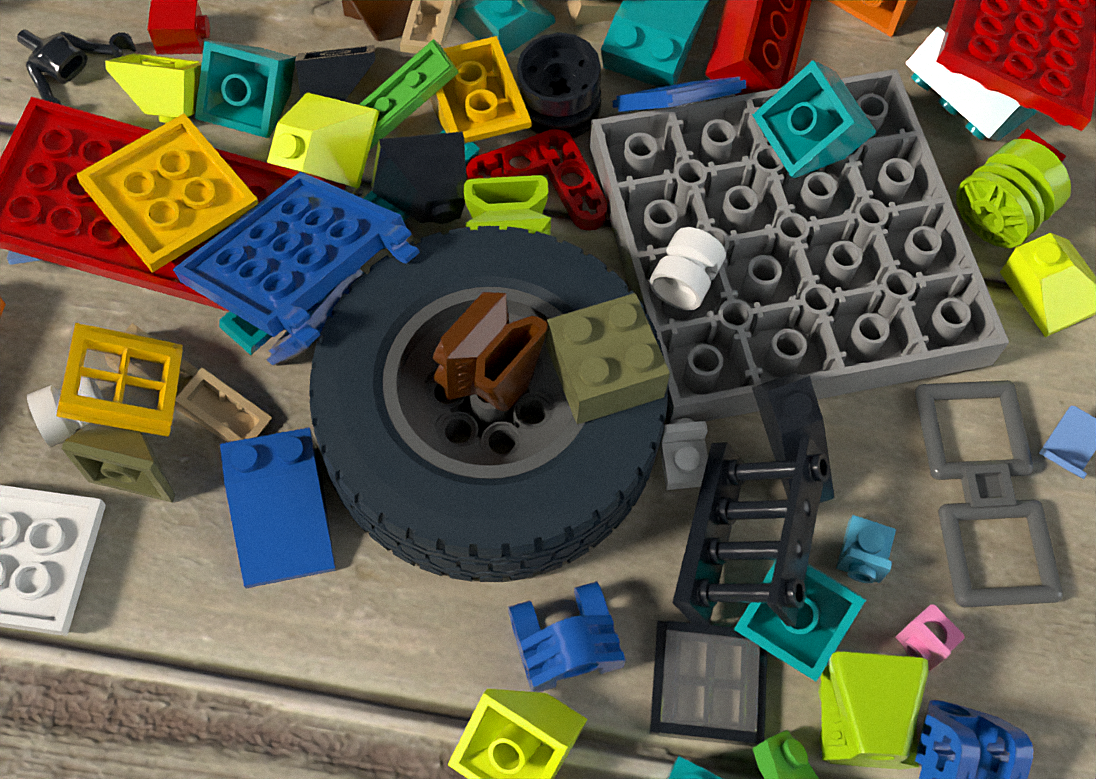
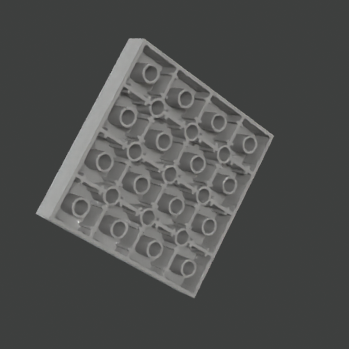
M897 69L841 78L877 132L847 158L796 178L789 175L752 116L780 89L592 120L590 151L601 190L607 200V211L630 291L636 293L644 306L645 314H649L657 331V339H660L665 362L670 372L666 410L667 425L671 421L681 418H689L694 420V422L759 411L752 387L791 373L810 376L817 399L991 366L1009 344L1005 330ZM685 227L697 228L711 234L723 245L726 252L721 268L716 277L711 280L710 288L700 307L695 310H683L665 303L656 296L649 285L650 277L659 261L663 257L668 256L666 249L674 234L680 228Z

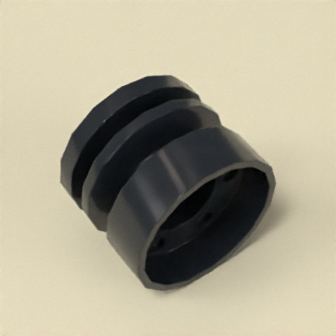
M562 32L546 34L530 42L520 54L517 65L520 94L532 121V127L530 128L537 134L559 129L569 133L572 138H577L592 128V120L599 118L602 106L600 88L601 65L598 53L588 41L575 34Z

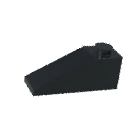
M791 373L752 387L775 461L797 460L801 437L810 436L822 454L826 455L829 462V476L823 482L820 503L835 498L824 419L810 376ZM793 478L781 479L787 499H789Z

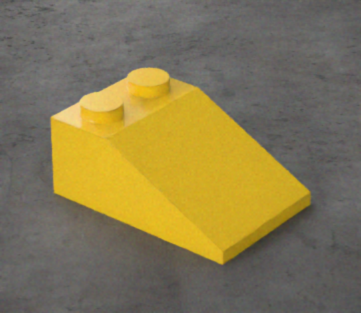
M497 36L443 48L459 73L429 99L435 115L446 133L463 132L464 143H469L532 127V121Z

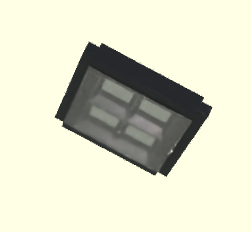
M669 620L657 621L649 734L660 737L752 747L765 741L768 651L735 631L734 627Z

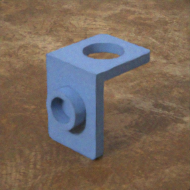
M1070 406L1039 454L1084 479L1087 473L1083 469L1096 451V418L1076 406Z

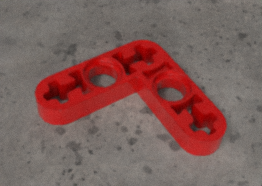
M553 129L476 156L467 164V180L484 178L482 175H478L482 171L487 176L491 175V178L544 176L547 174L572 222L578 228L587 231L596 230L606 221L607 200L573 138L563 130ZM550 146H555L558 150L563 149V162L560 163L559 155L555 149H550ZM524 156L531 161V164L526 168L519 169L513 167L509 162L514 157ZM499 164L503 165L504 174H502V168H498ZM568 173H576L583 178V182L576 186H569L562 181V177ZM585 196L587 206L590 210L596 209V214L591 215L587 210L582 211L583 200L581 197Z

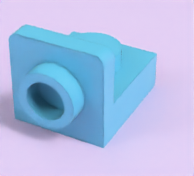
M852 515L848 521L836 569L848 572L847 575L851 579L861 583H880L891 570L892 561L889 560L896 529Z

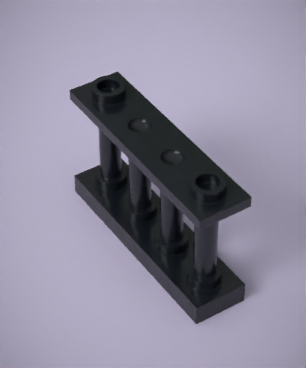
M810 436L801 437L797 460L744 463L728 442L711 443L672 601L693 624L710 625L713 608L718 602L767 603L786 626H796L799 608L803 607L806 598L804 581L823 482L829 476L828 459L825 454H822ZM793 478L789 499L738 502L741 485L745 481ZM784 518L780 541L729 542L732 525L736 520ZM727 560H776L771 583H719L723 565Z

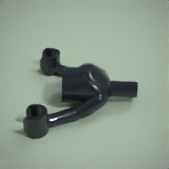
M26 29L21 30L17 35V41L33 51L26 62V68L41 99L62 105L61 102L53 96L50 85L43 74L55 78L61 84H65L83 70L88 60L86 53L114 55L115 58L124 56L122 50L130 49L133 52L137 51L131 36L125 32L114 34L109 39V44L86 41L67 32L56 33L45 40H42Z

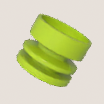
M1013 139L999 148L988 158L984 165L978 167L972 175L961 182L956 191V204L963 220L980 238L997 247L1013 248L1027 240L1030 234L1040 227L1042 222L1048 220L1066 203L1071 193V181L1065 166L1044 145L1029 139Z

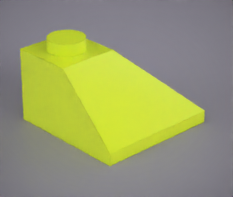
M138 53L106 61V70L144 114L158 115L160 122L168 123L183 113L189 117L196 112L202 61Z
M306 93L277 122L267 163L349 187L359 188L380 111Z
M1048 233L1018 246L999 272L1045 337L1096 315V276L1069 239Z
M487 688L447 765L467 779H554L588 719L548 693Z

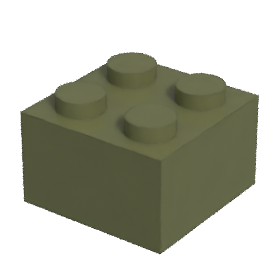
M636 293L547 319L546 347L577 425L665 396L670 372Z

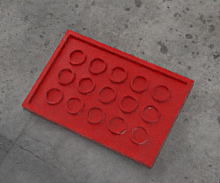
M955 0L936 62L943 65L951 73L962 74L980 83L982 87L989 91L1002 93L1016 100L1018 104L1025 108H1033L1052 117L1060 125L1071 126L1082 132L1091 121L1096 95V0Z

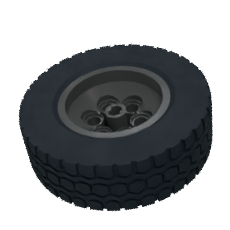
M478 226V230H470V227L451 229L449 234L442 235L441 232L420 238V242L417 244L412 241L409 244L418 248L420 253L408 263H402L394 256L389 257L386 255L370 267L368 274L363 272L349 286V294L344 293L332 309L333 317L328 316L319 336L320 342L316 344L310 372V413L314 433L335 491L352 518L366 533L369 532V536L387 551L392 549L393 555L413 566L419 563L422 570L443 576V573H448L451 579L472 582L473 578H480V582H503V578L510 577L511 581L531 578L533 573L537 571L542 575L561 568L562 562L567 561L568 564L588 553L590 546L595 548L612 533V528L616 529L637 503L650 477L666 418L668 384L663 398L577 425L547 350L546 337L527 390L507 411L496 409L477 394L459 397L458 400L451 404L440 403L438 400L446 396L444 387L434 380L436 370L440 364L434 361L433 355L441 341V337L483 292L506 293L509 323L529 316L539 317L547 323V319L634 294V292H628L627 284L613 270L608 272L607 265L590 253L586 256L583 254V249L565 240L562 243L557 242L556 237L537 231L534 235L529 233L528 229L508 226L507 230H499V226ZM640 302L641 307H642V309H643V311H644V314H645L644 306H643L642 303ZM645 314L647 321L650 325V328L657 341V344L660 348V351L663 355L660 339H657V331L649 317V314ZM528 415H538L543 421L538 424H528L523 418ZM458 433L466 434L470 437L466 442L460 444L452 443L448 440L452 435ZM499 443L508 444L513 448L506 454H498L491 450L494 445Z

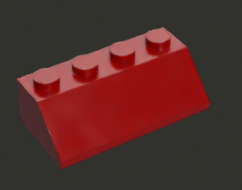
M725 0L705 74L710 80L739 76L740 80H746L747 88L741 89L742 93L727 95V97L780 89L794 77L812 0Z

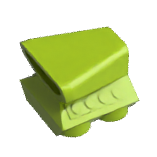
M544 176L469 179L465 182L464 199L472 217L471 220L466 222V227H470V230H478V226H499V230H507L508 226L528 229V232L534 235L536 231L551 235V217L542 214L548 199V182Z
M856 652L833 653L829 659V665L825 667L821 674V683L818 690L822 716V730L819 736L822 760L834 765L898 770L919 768V763L915 761L918 747L917 718L929 673L928 660L920 657Z

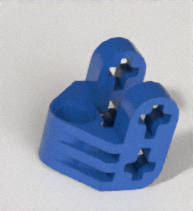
M597 581L574 588L580 616L566 618L542 630L540 629L531 600L508 606L512 629L531 692H543L556 688L558 680L568 679L597 669L600 674L624 668L626 659L623 651H621L618 634L615 633L612 616L609 614L601 587Z
M930 700L918 742L915 761L922 765L919 779H1028L1034 750L1029 736L1023 730L998 716L946 701Z

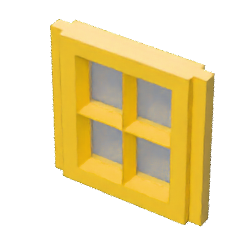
M75 323L56 417L169 437L183 345Z

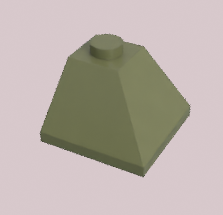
M88 423L64 441L61 448L62 451L89 483L173 503L176 494L142 432Z

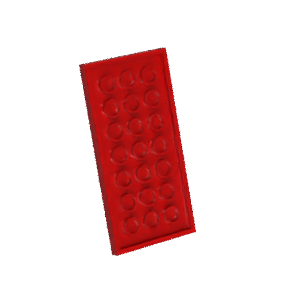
M31 96L0 158V248L229 312V310L181 283L173 271L176 266L223 230L152 273L78 181L77 173L153 130ZM214 148L258 199V204L299 173L298 171ZM312 176L346 191V185Z

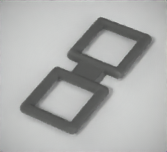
M1009 380L934 383L917 386L915 397L931 476L936 480L961 479L966 502L943 504L938 510L956 603L960 607L968 608L1059 602L1063 598V590L1043 505L1035 499L1016 500L1011 477L1028 476L1034 470L1014 383ZM1000 397L1013 459L946 462L934 400ZM1027 517L1042 585L972 589L959 521Z

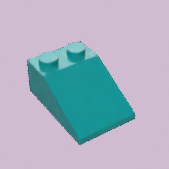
M623 0L601 47L603 68L657 87L677 84L710 0Z

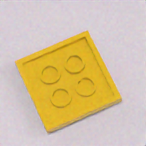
M185 113L76 174L80 185L152 273L230 226L258 204V199Z

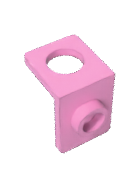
M931 604L895 638L903 645L904 650L910 657L927 659L929 671H931L951 654V651L964 640V634L936 605ZM932 622L942 627L946 636L944 644L924 625L925 623Z

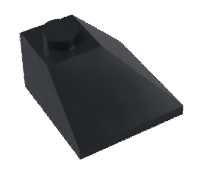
M374 45L299 53L295 64L301 98L306 93L345 101L375 62Z
M463 132L379 139L371 182L374 194L420 223L435 222L437 224H447L455 219H461L465 206L464 184L466 182Z

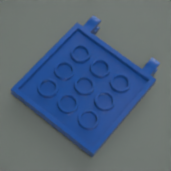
M299 172L181 262L173 271L181 283L272 337H275L281 331L287 330L299 344L307 347L320 336L319 331L307 323L311 318L309 313L306 312L309 308L325 299L331 290L348 276L355 274L364 263L380 250L387 248L402 263H408L420 252L418 248L406 241L412 234L406 228L400 214L308 174Z

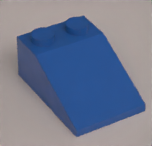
M308 427L220 444L225 490L244 587L251 588L336 571L318 448L311 428Z

